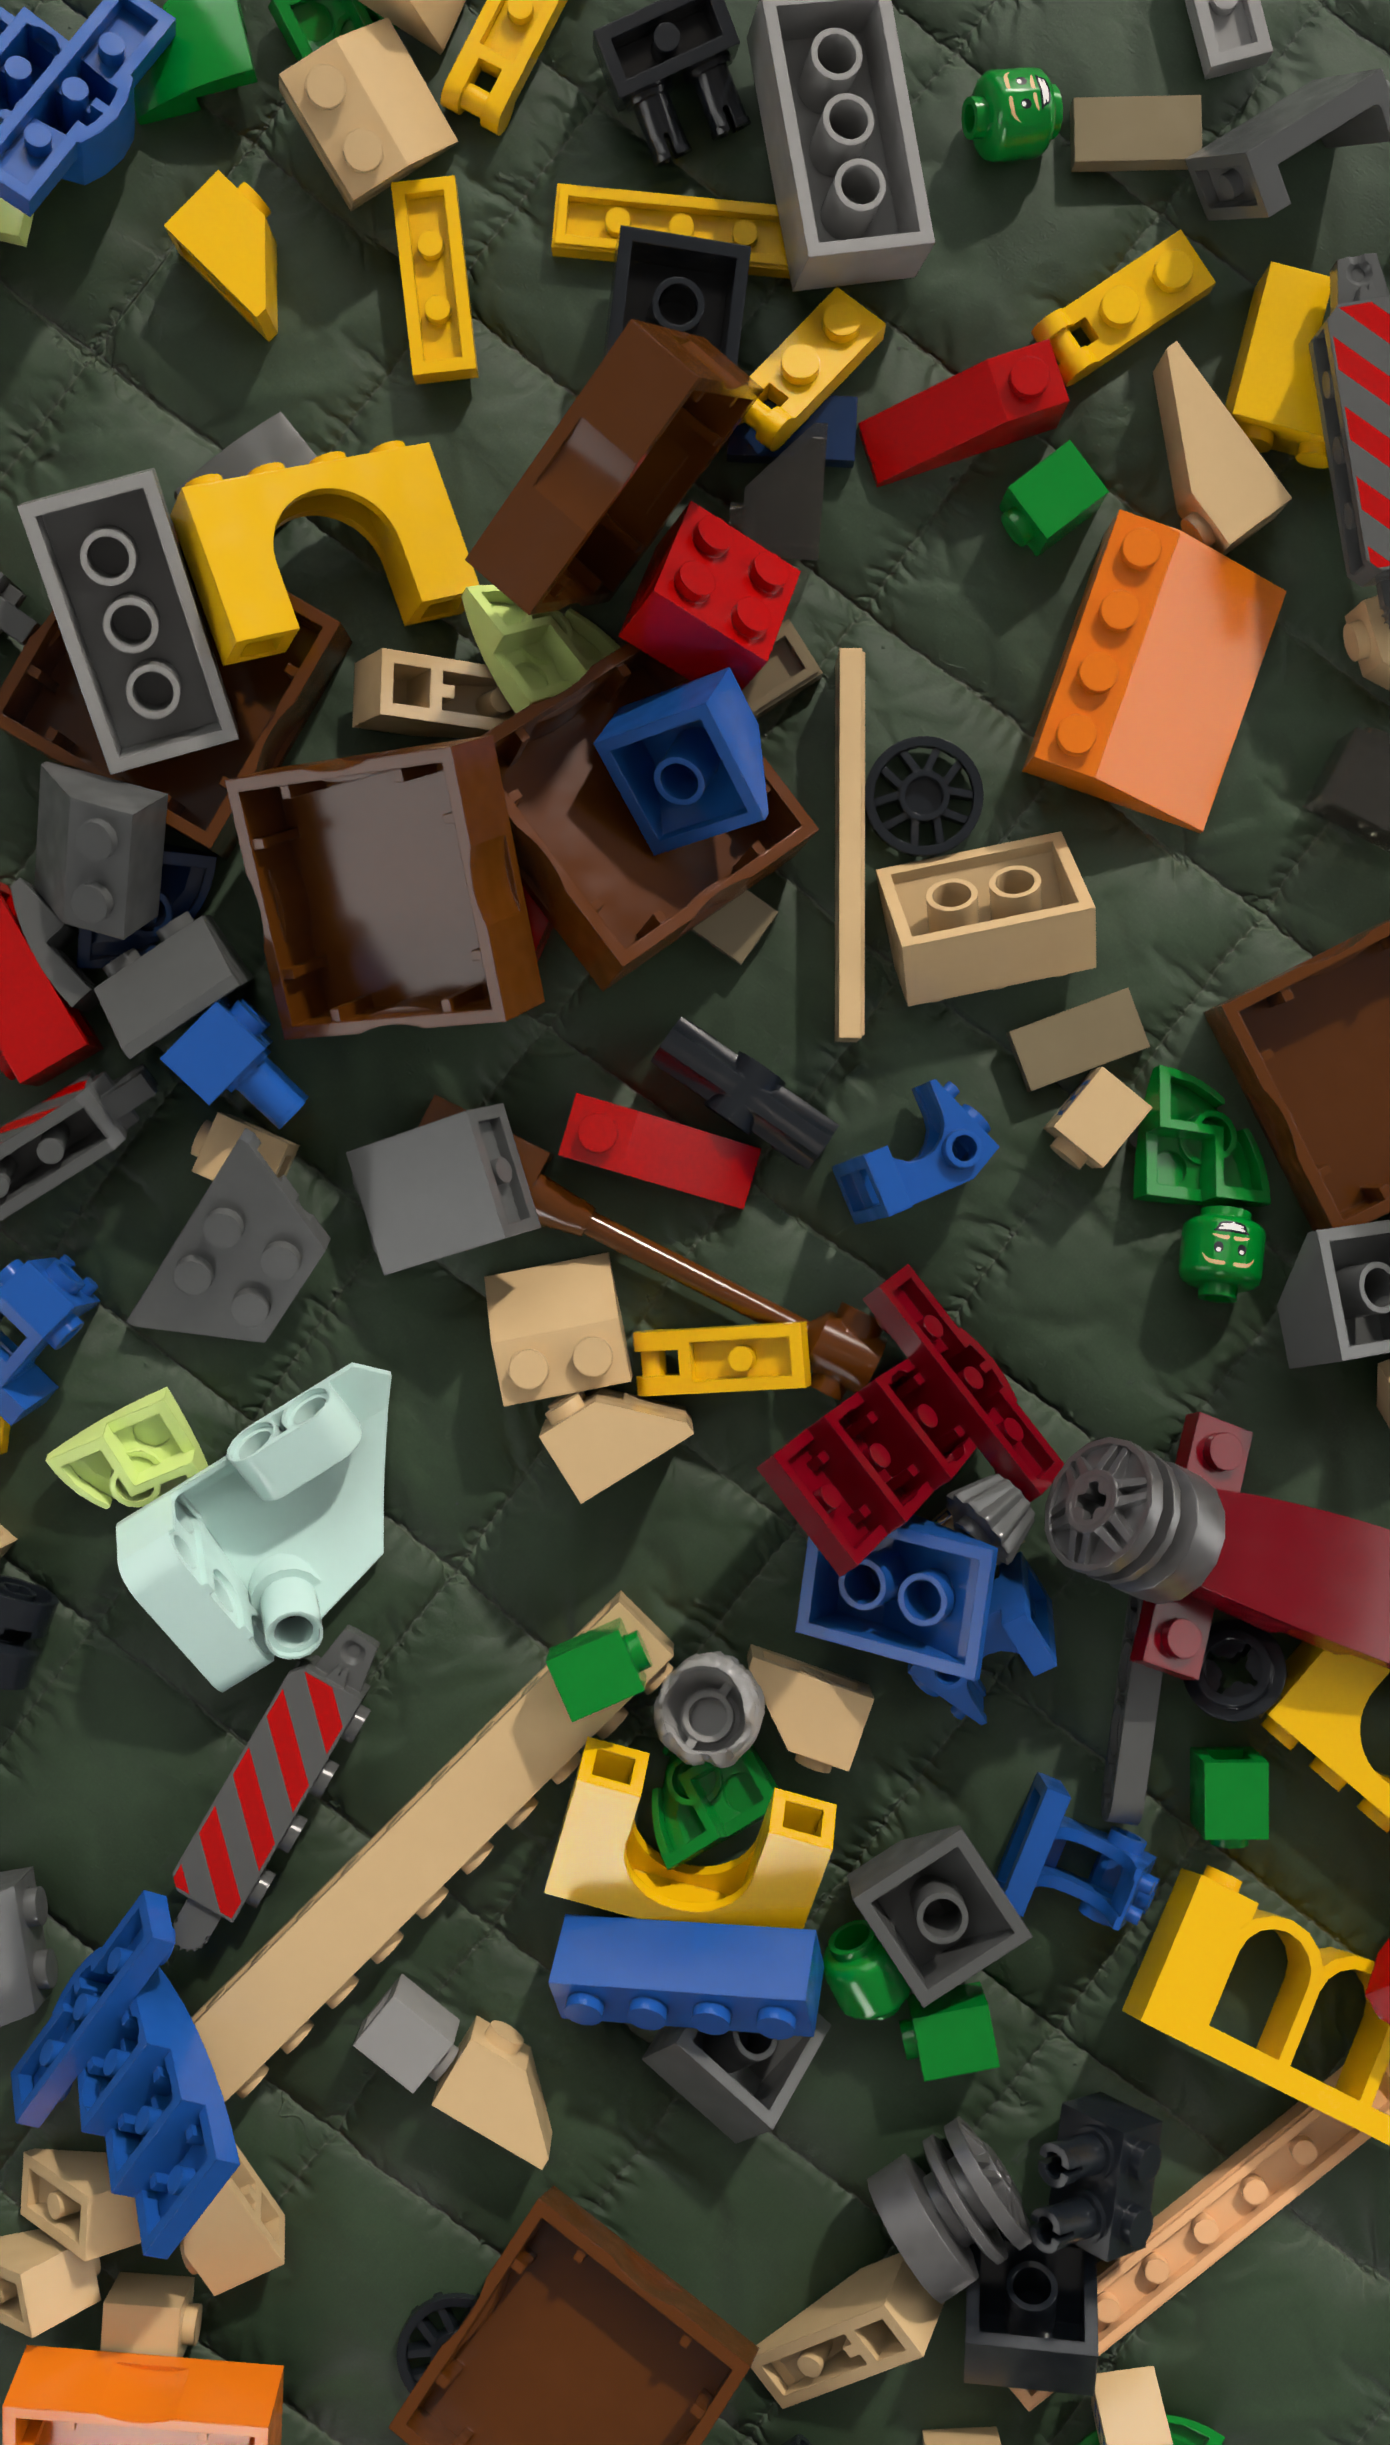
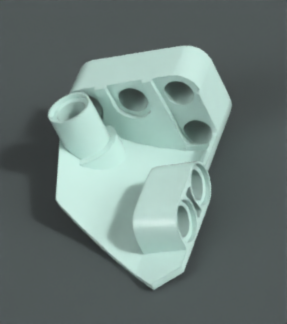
M351 1362L241 1431L231 1442L226 1456L116 1524L117 1563L121 1577L128 1590L218 1691L225 1692L272 1663L275 1655L291 1660L303 1658L315 1651L323 1639L321 1619L384 1554V1480L388 1407L392 1379L391 1371Z

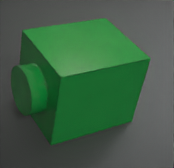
M1069 440L1007 488L999 506L1003 512L1001 514V522L1008 535L1017 545L1024 547L1027 544L1035 556L1038 557L1095 514L1109 491L1071 440Z
M621 1617L549 1648L546 1658L547 1667L572 1722L645 1691L646 1674L644 1670L653 1666L639 1631L635 1630L628 1634Z
M1252 1746L1190 1747V1822L1204 1840H1209L1213 1846L1227 1849L1245 1848L1249 1845V1840H1269V1762Z
M980 1981L958 1985L924 2008L915 1994L908 1996L907 2003L910 2018L899 2020L900 2032L906 2060L918 2058L924 2082L1000 2067L989 2005Z

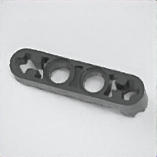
M1129 1595L1102 1784L1101 1812L1103 1820L1106 1822L1138 1826L1145 1805L1163 1672L1129 1661L1143 1604L1142 1599Z

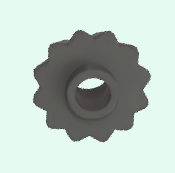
M992 1474L946 1495L948 1501L946 1508L953 1516L954 1530L997 1547L996 1563L998 1565L1002 1563L1009 1565L1035 1522V1512L1021 1490L1000 1474Z

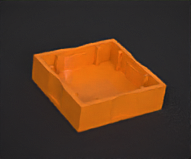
M26 2345L2 2405V2445H281L284 2366Z

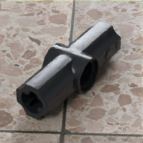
M682 1016L668 1033L650 1061L705 1099L703 1104L718 1116L749 1136L754 1133L769 1143L773 1149L806 1170L810 1169L839 1127L833 1120L784 1087L786 1085L785 1081L771 1070L741 1051L737 1054L718 1042L711 1034Z

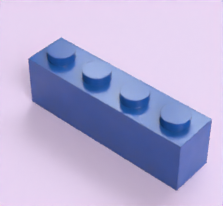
M565 1914L548 1984L561 2018L570 2019L581 2025H596L604 2021L631 2023L645 2030H658L664 2026L695 2028L700 2032L710 2035H721L728 2031L760 2033L771 2039L785 2040L793 2036L814 2037L824 1962L817 1932L811 1929Z

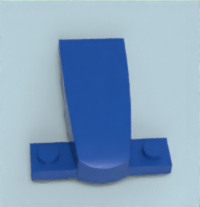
M103 0L70 41H68L25 6L16 17L0 6V198L31 217L61 179L87 185L106 175L125 157L134 140L135 133L134 88L176 36L175 17L150 0Z
M143 1890L105 1944L90 1954L73 1973L57 2001L51 2018L11 2071L15 2122L39 2128L56 2104L65 2100L70 2092L73 2081L76 2077L78 2078L81 2132L105 2137L111 2193L135 2198L143 2256L167 2260L240 2166V2160L224 2098L205 2046L184 2003L159 1967L169 1959L176 1939L167 1897Z

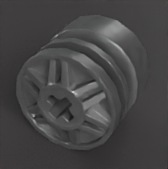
M1107 1437L1087 1443L1069 1457L1053 1481L1045 1504L1044 1530L1051 1552L1066 1567L1084 1573L1095 1580L1109 1583L1111 1587L1136 1598L1156 1604H1164L1181 1600L1200 1587L1217 1564L1225 1540V1510L1217 1490L1201 1476L1175 1463L1164 1461L1157 1454L1146 1451L1128 1440Z
M960 2116L944 2126L946 2138L955 2156L934 2134L922 2141L932 2172L926 2175L920 2166L904 2153L867 2179L869 2192L877 2212L894 2244L921 2285L941 2304L969 2286L979 2277L974 2256L969 2247L970 2245L976 2243L985 2255L999 2265L1008 2258V2253L997 2227H999L1011 2244L1019 2250L1033 2242L1029 2233L1030 2222L1024 2212L1021 2195L1010 2174L994 2150L982 2141Z

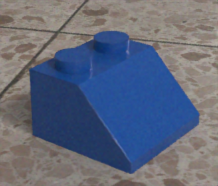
M730 667L619 707L593 743L653 855L763 821L769 814L759 724Z

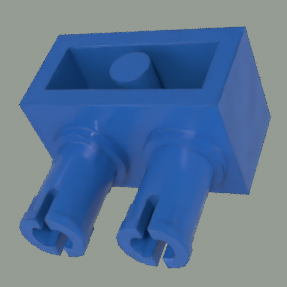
M228 997L216 1001L160 1058L208 1105L226 1089L230 1093L236 1089L278 1129H281L299 1111L309 1097L267 1057L271 1053L267 1047L273 1040L264 1031L271 1024L244 998L240 1001L237 1000L235 1003Z

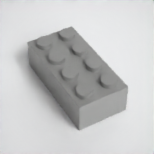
M759 0L747 35V44L792 292L915 278L933 248L935 239L892 1Z
M155 468L38 498L18 505L19 514L110 775L239 739L238 725Z

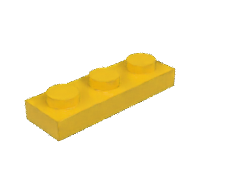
M455 175L391 182L412 375L415 384L479 378Z

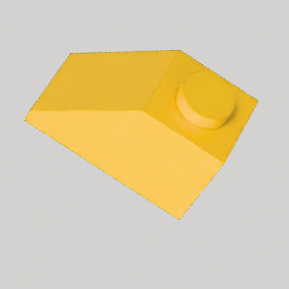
M217 170L164 224V227L178 253L270 342L278 334L277 243L266 219L271 214V211L258 193L246 182H242L236 187Z

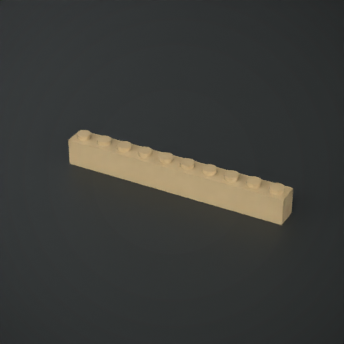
M620 1590L574 1637L620 1617L628 1634L638 1630L653 1665L644 1670L646 1674L644 1692L649 1695L664 1682L665 1678L674 1669L668 1662L674 1656V1643ZM546 1664L191 2017L211 2061L224 2102L234 2093L241 2099L245 2098L268 2073L269 2067L265 2062L279 2048L286 2054L294 2050L314 2026V2023L309 2018L324 2003L331 2009L338 2006L357 1985L359 1979L354 1974L370 1958L376 1964L382 1962L404 1937V1934L399 1929L415 1913L421 1919L426 1918L446 1897L449 1890L444 1884L460 1868L468 1875L484 1861L494 1847L489 1839L505 1823L512 1830L519 1826L539 1803L534 1795L550 1779L558 1785L578 1767L582 1757L579 1750L585 1745L587 1736L593 1737L597 1734L604 1740L614 1732L627 1717L629 1712L623 1706L632 1697L572 1722Z

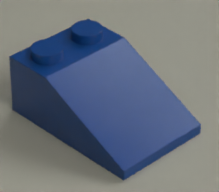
M913 1514L905 1524L888 1534L857 1567L839 1577L808 1536L795 1632L976 1681L980 1679L998 1548Z

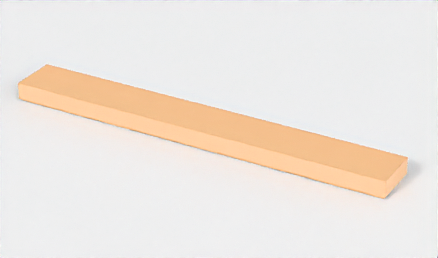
M1390 2060L1372 2104V2107L1390 2115ZM1343 2066L1323 2082L1335 2088ZM1299 2101L1155 2216L1150 2236L1146 2242V2248L1109 2262L1099 2261L1097 2263L1098 2356L1369 2140L1371 2136ZM1010 2388L1028 2412L1054 2393Z

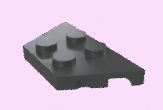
M247 1128L244 1129L126 1321L134 1327L265 1343L325 1253L331 1238L316 1217L308 1213L301 1206L299 1194L285 1175L277 1177L258 1151L261 1142L254 1132Z

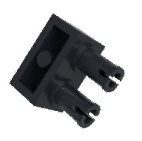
M659 0L593 31L592 48L617 112L619 113L625 109L628 112H635L652 155V162L655 168L670 163L671 155L665 139L669 142L675 160L692 151V147L686 139L669 95L674 90V87L686 82L687 85H694L711 129L713 141L720 140L729 135L730 127L724 112L728 117L733 133L751 124L728 67L735 59L740 41L725 0Z
M1097 2092L1062 2103L1057 2141L1043 2144L1039 2155L1045 2157V2159L1038 2161L1039 2174L1044 2182L1051 2186L1049 2205L1035 2209L1030 2218L1037 2222L1029 2225L1031 2240L1039 2250L1049 2254L1067 2247V2245L1074 2244L1105 2262H1109L1146 2248V2242L1153 2227L1151 2204L1155 2176L1159 2171L1162 2160L1159 2145L1163 2121L1103 2092Z

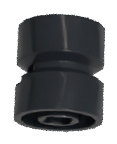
M0 1575V1689L20 1690L29 1686L40 1655V1649L34 1641L47 1635L59 1600L52 1592L39 1585L7 1575Z

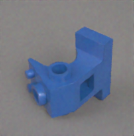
M933 1079L911 1089L923 1116L926 1129L924 1144L915 1158L908 1162L892 1157L887 1145L831 1167L855 1225L890 1217L913 1207L912 1205L973 1180L1000 1146L988 1135L991 1128L986 1119L973 1107L967 1104L961 1106L954 1099L960 1091L952 1082L948 1081L942 1086L936 1079Z
M65 1254L59 1260L56 1257L29 1260L25 1264L20 1259H16L0 1272V1321L5 1316L26 1336V1339L18 1347L0 1330V1416L10 1426L45 1404L59 1388L35 1364L36 1358L48 1344L54 1350H58L70 1341L84 1325L79 1316L100 1303V1300L93 1294L99 1288L96 1282L89 1277L82 1280L73 1270L76 1266L75 1262Z
M1020 1551L1009 1565L1005 1563L999 1565V1578L994 1579L983 1657L999 1651L1020 1654L1035 1677L1057 1666L1053 1608L1051 1598ZM908 1663V1673L916 1685L926 1694L932 1697L941 1696L953 1706L950 1710L956 1718L962 1720L967 1715L981 1726L987 1723L983 1699L986 1696V1688L980 1679L972 1681Z
M1037 1771L995 1874V1879L1018 1914L1023 1917L1035 1887H1049L1080 1899L1079 1912L1097 1923L1110 1926L1117 1931L1127 1922L1138 1926L1142 1914L1145 1915L1160 1882L1159 1878L1150 1874L1157 1857L1144 1851L1147 1842L1128 1830L1112 1826L1108 1834L1064 1816L1071 1796L1060 1780ZM1067 1840L1099 1852L1088 1879L1056 1867Z

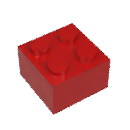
M690 501L656 546L619 633V637L690 681L730 667L741 690H743L768 662L801 571L742 534L721 518L716 517L695 502Z

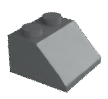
M49 761L41 764L34 887L62 923L124 940L158 916L168 804L167 793Z
M187 911L155 932L161 940V944L143 956H140L135 947H133L102 968L108 979L95 987L94 991L121 1049L129 1059L151 1048L209 1009L216 1001L227 997L254 978L210 914L203 915L194 921Z
M1390 1220L1315 1230L1307 1233L1277 1304L1289 1369L1390 1353Z
M961 1825L900 1840L847 1875L852 1900L923 2008L1033 1937Z
M33 1867L0 1872V2027L34 2014L51 1994L58 1979L56 1954L52 1948H46L43 1929L48 1915L47 1897L44 1888L36 1886Z
M818 2013L814 2037L793 2036L785 2040L771 2039L760 2033L728 2031L721 2035H710L700 2032L695 2028L664 2026L658 2031L642 2060L736 2144L774 2129L829 2031L831 2024Z

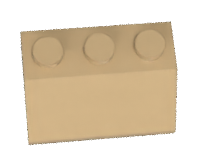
M1061 831L876 869V879L894 967L908 1007L1096 968V907Z

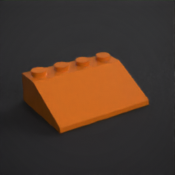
M1119 509L1104 533L1022 772L1197 833H1202L1287 591L1181 530Z

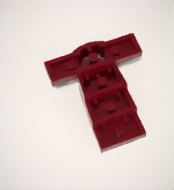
M909 1264L862 1299L873 1312L878 1325L894 1339L907 1356V1359L871 1381L756 1467L839 1577L857 1567L888 1534L905 1524L936 1489L956 1475L976 1448L980 1450L994 1468L995 1474H1000L1003 1478L1009 1479L1015 1487L1021 1490L1029 1502L1041 1496L1051 1486L1055 1477L1064 1466L1060 1457L1018 1405L1017 1398L1008 1380L994 1359L972 1336L961 1327L958 1328Z
M1202 1412L1186 1414L1175 1464L1201 1476L1217 1490L1225 1510V1540L1217 1564L1200 1587L1178 1601L1156 1604L1143 1600L1129 1661L1184 1680H1199L1213 1613L1216 1608L1268 1633L1283 1632L1333 1654L1354 1655L1390 1669V1530L1357 1519L1292 1502L1241 1493L1253 1432Z

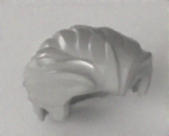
M721 1651L694 1654L685 1659L665 1678L654 1704V1723L660 1741L682 1762L692 1766L703 1765L705 1762L719 1768L734 1765L755 1742L765 1714L764 1694L751 1671L747 1670L743 1664H739L737 1658L724 1655Z

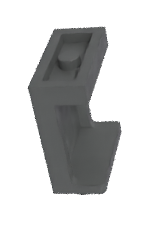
M1382 68L1314 79L1186 158L1185 162L1207 221L1269 218L1290 205L1291 201L1278 164L1320 138L1326 148L1389 142L1390 82L1385 79Z
M503 1103L466 1110L346 1152L352 1171L353 1185L359 1194L370 1229L372 1246L378 1256L384 1276L541 1228Z

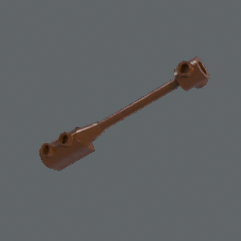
M434 1095L418 1127L466 1111V1109ZM513 1134L541 1226L580 1237L584 1234L759 1324L807 1321L810 1371L813 1372L811 1375V1387L841 1401L847 1390L855 1394L868 1384L887 1344V1338L882 1336L884 1330L878 1325L874 1317L844 1302H841L837 1312L829 1310L811 1321L595 1212L596 1208L585 1199H581L544 1175L554 1154Z

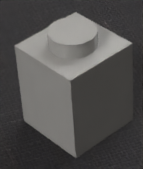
M401 1973L362 2021L353 2046L413 2094L427 2076L437 2081L453 2062L459 2051V2048L454 2045L460 2020Z

